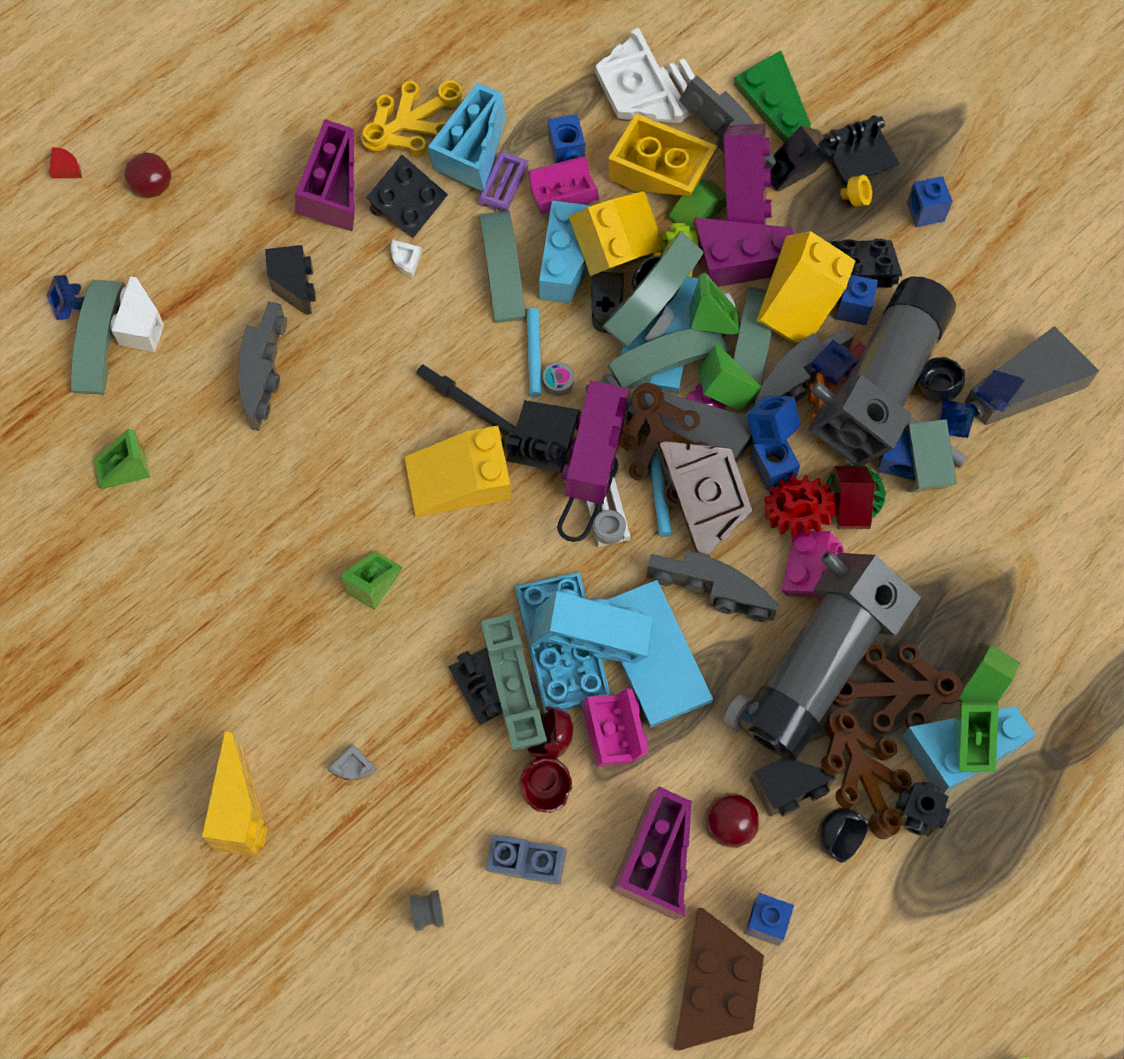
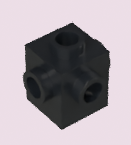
M915 782L909 790L903 789L895 806L896 809L900 810L901 825L913 834L925 835L927 837L937 827L942 829L950 813V809L945 807L949 796L941 793V789L938 786L929 782H921V784ZM921 805L931 808V810H925Z

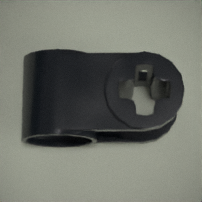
M601 272L592 275V325L599 332H608L602 326L623 300L624 273Z

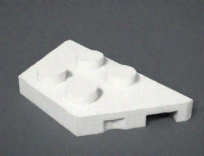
M634 29L631 32V37L623 45L619 43L612 50L610 56L603 58L595 66V74L617 118L632 120L637 113L657 122H683L684 114L640 29Z

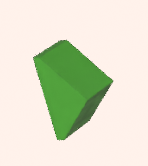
M700 180L691 196H681L669 214L668 219L672 223H686V225L690 226V230H693L695 217L712 219L727 206L726 192L712 180Z
M706 272L700 274L689 305L690 328L732 335L739 333L737 309Z
M719 345L713 347L698 368L703 394L739 411H744L762 388Z
M127 429L94 459L99 488L106 489L150 477L144 448L132 429Z
M374 551L343 572L341 578L348 595L375 610L401 572L402 566Z
M990 645L964 686L962 695L957 701L998 702L1014 679L1020 662Z
M998 702L960 703L954 722L959 772H996Z

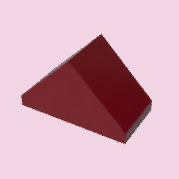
M834 466L837 529H870L875 482L867 466Z

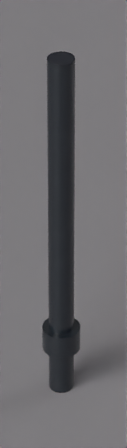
M424 364L418 368L416 374L433 385L437 393L445 398L449 396L491 426H498L499 431L507 436L509 433H515L516 426L456 386L455 381L446 375L440 376Z

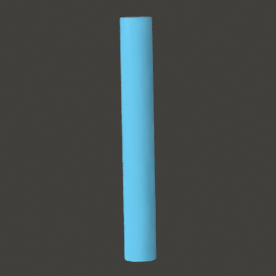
M529 308L526 311L529 396L536 398L542 396L539 310L537 308Z
M656 450L650 462L658 534L661 537L671 535L672 532L668 503L663 496V491L666 487L664 470L658 450Z

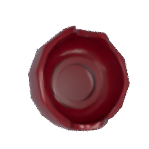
M143 152L134 155L127 162L124 173L125 182L134 195L145 198L157 197L168 188L171 180V171L166 161L155 153Z
M546 706L545 710L549 712L540 713L547 743L528 747L527 751L531 756L537 758L541 756L559 758L567 751L573 740L574 727L571 717L567 712L558 707Z
M544 756L529 762L523 769L519 780V788L523 800L534 810L551 813L563 808L567 804V798L573 787L572 778L567 766L556 758Z
M725 793L714 798L706 809L705 817L708 832L722 846L739 848L754 839L759 830V816L756 807L741 794Z

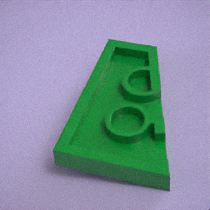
M781 50L734 77L733 85L783 143L800 126L811 127L810 120Z

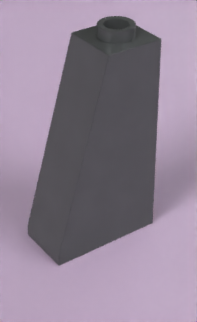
M1054 326L970 390L964 404L973 417L980 419L985 425L1083 390L1091 384L1099 370Z
M663 392L665 401L684 411L694 410L700 416L699 426L691 431H685L679 426L677 421L661 414L664 426L695 443L703 441L709 446L731 448L736 464L753 441L747 416ZM646 393L645 402L652 405L654 398L650 393ZM632 397L626 404V425H629L635 412ZM686 415L684 418L685 423L688 426H692L694 424L693 417ZM646 418L639 433L648 437L651 429Z

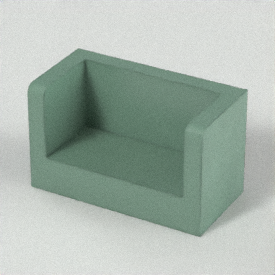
M947 419L906 425L902 433L909 435L916 483L909 486V492L944 489L957 484Z

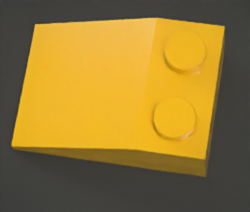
M636 113L608 158L609 180L634 191L691 196L718 150V146Z
M645 191L614 198L587 207L569 216L590 276L662 251V238Z
M812 231L786 236L756 321L795 345L811 334H816L845 291L855 260Z
M498 426L466 431L404 456L415 517L511 500V484Z
M225 731L202 838L215 851L257 856L259 847H264L266 843L267 826H264V819L245 750L232 732Z

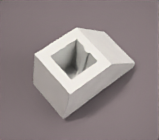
M130 276L127 287H124L120 294L118 313L114 314L111 319V332L114 334L119 346L156 352L164 323L138 279Z

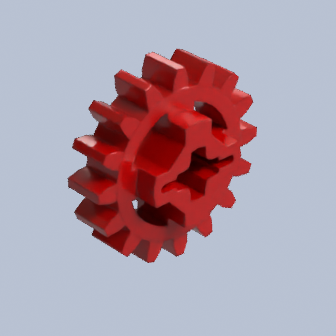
M793 475L790 478L791 482L786 483L783 480H779V488H769L770 496L764 497L765 518L769 519L771 528L778 526L779 534L781 535L788 530L791 531L793 538L797 536L798 532H803L805 537H809V530L814 529L818 533L822 532L821 524L830 525L831 516H836L835 493L831 492L829 484L821 486L820 478H816L811 482L808 475H804L802 480H797Z

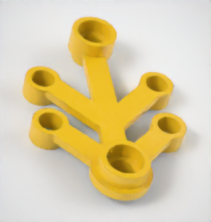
M448 80L443 82L439 86V96L412 111L413 101H416L420 95L419 86L414 81L403 83L401 86L402 98L396 120L387 125L388 115L392 114L395 110L394 100L390 95L379 96L376 100L377 111L374 122L367 124L361 133L362 145L367 150L373 152L382 151L390 146L409 149V153L415 157L424 155L426 152V141L423 137L413 136L409 138L395 134L404 130L434 135L435 138L446 122L433 123L420 120L443 107L455 108L461 103L463 99L462 87L456 81ZM414 90L413 93H407L406 91ZM385 103L390 104V105L387 106V107L381 106L382 104H385ZM416 144L422 145V146L419 147V148H414V147H413V146L416 145Z

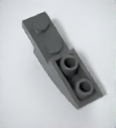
M698 75L689 82L678 100L719 137L716 146L723 152L724 134L729 125L755 124L748 113L727 91L719 95ZM770 149V156H766V169L770 168L771 170L776 161Z
M268 301L259 328L246 326L239 355L238 375L242 403L251 427L256 431H259L262 420H267L270 413L269 400L272 392L276 393L279 388L280 375L277 374L274 361L278 352V338L280 335H284L287 328V317H284L281 304Z
M845 327L822 342L814 333L799 342L771 371L759 392L755 406L765 396L794 397L795 402L802 399L807 393L810 378L815 377L816 373H821L825 365L833 360L839 362L850 353L854 335Z
M690 550L686 551L684 562L654 554L650 556L646 578H651L652 581L658 580L659 585L670 586L675 584L684 586L687 591L696 594L708 592L711 593L708 605L713 606L718 612L725 614L738 612L746 614L749 619L758 622L773 621L778 603L756 582L737 569L719 560Z

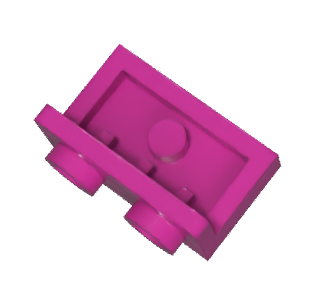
M586 157L532 169L528 172L532 198L541 214L550 213L552 201L587 205L589 202L599 200L598 188L590 176Z
M810 531L809 537H805L803 532H798L797 536L792 539L781 589L786 596L817 597L820 601L823 600L813 591L828 568L821 561L824 553L829 551L835 556L838 553H844L842 543L831 531H822L820 533Z
M632 688L624 689L617 695L586 697L581 701L596 767L633 764L647 755V737L642 729L639 717V704L635 699Z

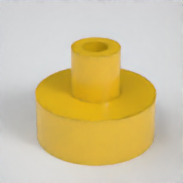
M859 175L849 178L847 187L841 189V198L843 200H850L854 207L869 205L872 200V188L867 176Z

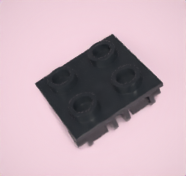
M873 115L870 119L861 122L855 121L853 125L850 123L842 129L830 130V133L823 135L835 150L830 158L845 185L848 184V180L851 177L859 175L868 177L900 165L881 132V128L885 127L882 116L877 117Z
M401 154L366 199L371 204L369 208L371 213L376 216L385 214L413 239L448 194Z
M877 238L865 241H855L852 239L831 241V245L855 260L851 275L878 280L877 288H892L893 285H898L899 277H902V271L892 240Z
M524 400L515 433H509L507 436L504 435L501 439L503 448L508 452L506 461L562 472L580 410Z
M487 648L470 655L469 651L458 655V662L449 666V669L479 725L503 714ZM529 674L531 686L535 697L539 695L540 692Z

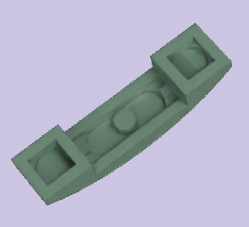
M510 211L480 214L495 323L526 320Z
M680 231L661 253V258L627 300L618 306L602 327L622 345L628 347L667 304L691 273L704 252Z
M92 280L86 292L74 341L71 372V391L73 393L105 394L109 365L106 360L112 334L110 324L113 315L118 312L120 307V294L125 287V283L122 281Z
M748 287L734 360L761 386L772 330L756 320L767 290ZM758 392L757 395L754 397V399L751 401V403H754V404L756 403V400H757V397H758V395H759V392Z
M689 328L667 334L640 345L611 361L607 367L619 387L630 390L641 384L650 383L654 375L700 359L703 362L715 345H719L728 355H730L731 350L721 333Z
M514 613L481 620L488 657L512 750L516 751L547 743L523 655L522 643Z

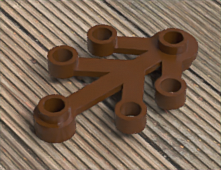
M644 383L639 385L632 394V404L635 412L626 431L620 434L619 443L626 450L636 448L641 442L639 431L647 418L651 431L636 462L630 465V476L637 481L647 478L651 473L650 462L656 450H658L668 481L663 491L664 499L670 506L680 507L657 442L670 441L698 445L708 444L703 441L695 443L664 426L661 414L677 421L679 426L685 431L697 428L700 424V416L694 410L684 411L665 401L663 391L656 384ZM646 393H650L653 396L654 401L652 405L645 402ZM686 415L693 417L694 424L692 426H688L685 423L684 418ZM627 434H631L634 437L633 445H629L626 442ZM637 465L643 466L645 471L643 476L636 473Z
M913 644L901 646L897 652V660L901 665L913 668L926 681H913L885 658L886 654L882 647L872 645L863 657L864 663L871 668H876L892 682L855 684L852 680L848 679L844 686L849 688L850 695L844 696L839 692L833 704L840 708H846L852 705L856 698L895 697L883 711L877 712L871 720L872 729L879 734H885L889 732L894 724V719L914 696L929 695L919 709L912 710L905 719L907 728L916 726L911 722L912 716H918L922 720V724H927L928 718L940 704L956 702L962 695L963 684L958 675L951 671H936L919 657V650ZM910 651L914 659L908 660L904 658L902 652ZM876 652L880 656V660H871L869 653ZM941 682H948L951 685L952 690H943L941 687ZM877 718H885L888 722V727H880L877 724Z
M836 709L829 714L825 724V730L831 738L827 755L821 760V767L830 776H834L844 770L846 762L842 752L845 746L850 758L841 788L836 791V800L843 808H850L860 801V792L857 789L860 779L875 812L869 818V828L874 836L886 840L899 832L901 817L895 810L888 809L874 776L888 784L896 793H901L903 789H908L912 785L911 776L904 769L892 771L864 754L859 745L861 744L873 751L879 760L887 761L897 753V746L892 739L888 737L880 740L859 728L856 718L849 711ZM831 760L835 763L836 767L832 765ZM845 792L850 796L851 800L847 798Z

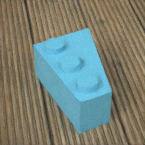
M476 83L428 146L434 170L482 192L485 191L507 119L503 94L501 92Z
M552 201L539 280L540 300L571 303L587 274L588 268L569 216L593 205Z
M560 590L556 591L536 608L529 647L540 649L541 642L561 645V652L571 654L573 647L593 652V657L636 664L648 656L653 617L642 614V610L638 608L624 607L622 609L611 606V603L604 599L595 598L589 600L579 597L577 592Z
M1016 706L999 709L996 763L1024 747L1036 736ZM956 718L909 727L901 737L930 782L938 786L943 794L980 773L959 772L954 725Z

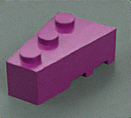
M324 119L295 193V213L352 232L355 214L354 129Z
M765 123L729 125L724 134L727 221L766 225L767 218H772V200L766 199V188L771 187L770 168L766 169V156H770V139L766 137Z
M696 217L694 218L693 230L696 231L698 237V247L704 252L698 261L701 273L706 272L717 287L771 278L786 236L794 234L792 227Z
M590 380L583 412L580 411L575 430L578 431L577 437H572L568 456H572L570 464L565 463L562 471L561 482L566 483L565 496L604 504L619 446V436L623 430L628 388Z
M660 786L650 793L611 891L674 920L685 916L684 892L685 882L687 881L686 860L690 838L692 801Z

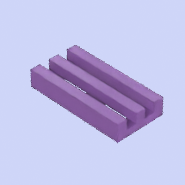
M500 151L490 172L485 191L481 192L478 198V204L483 207L485 204L490 205L492 210L499 208L501 212L508 211L528 168V160ZM505 161L509 162L494 197H490L489 195ZM519 165L503 201L500 200L515 166Z

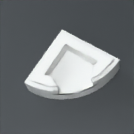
M392 239L391 253L396 268L402 274L413 278L422 255V247Z

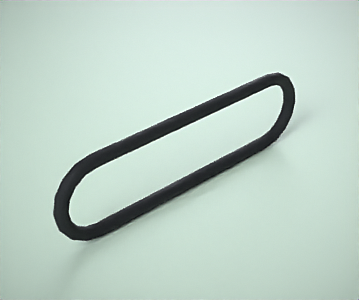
M616 457L606 495L611 486L613 477H615L618 471L619 464ZM570 497L557 525L559 535L571 542L585 539L592 528L594 518L602 506L601 503H597L583 534L578 537H570L562 530L563 522L575 499Z

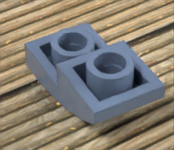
M492 835L486 871L520 879L561 885L566 849L561 846L530 843L526 839Z

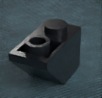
M800 126L773 155L776 163L771 169V184L777 191L791 186L815 173L835 150L818 129Z
M302 245L265 249L267 277L272 292L305 315L312 314L311 302H316L314 283H309L308 275H313L311 256L305 257Z
M782 757L753 772L750 782L769 816L780 813L784 817L800 808L798 802L808 797L815 801L830 792L829 786H831L836 778L826 774L821 768Z

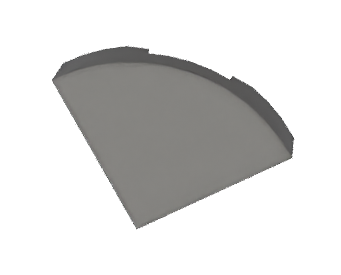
M665 305L644 339L649 342L662 337L672 324L675 311Z
M353 744L327 768L336 777L351 781L367 778L377 771V768Z

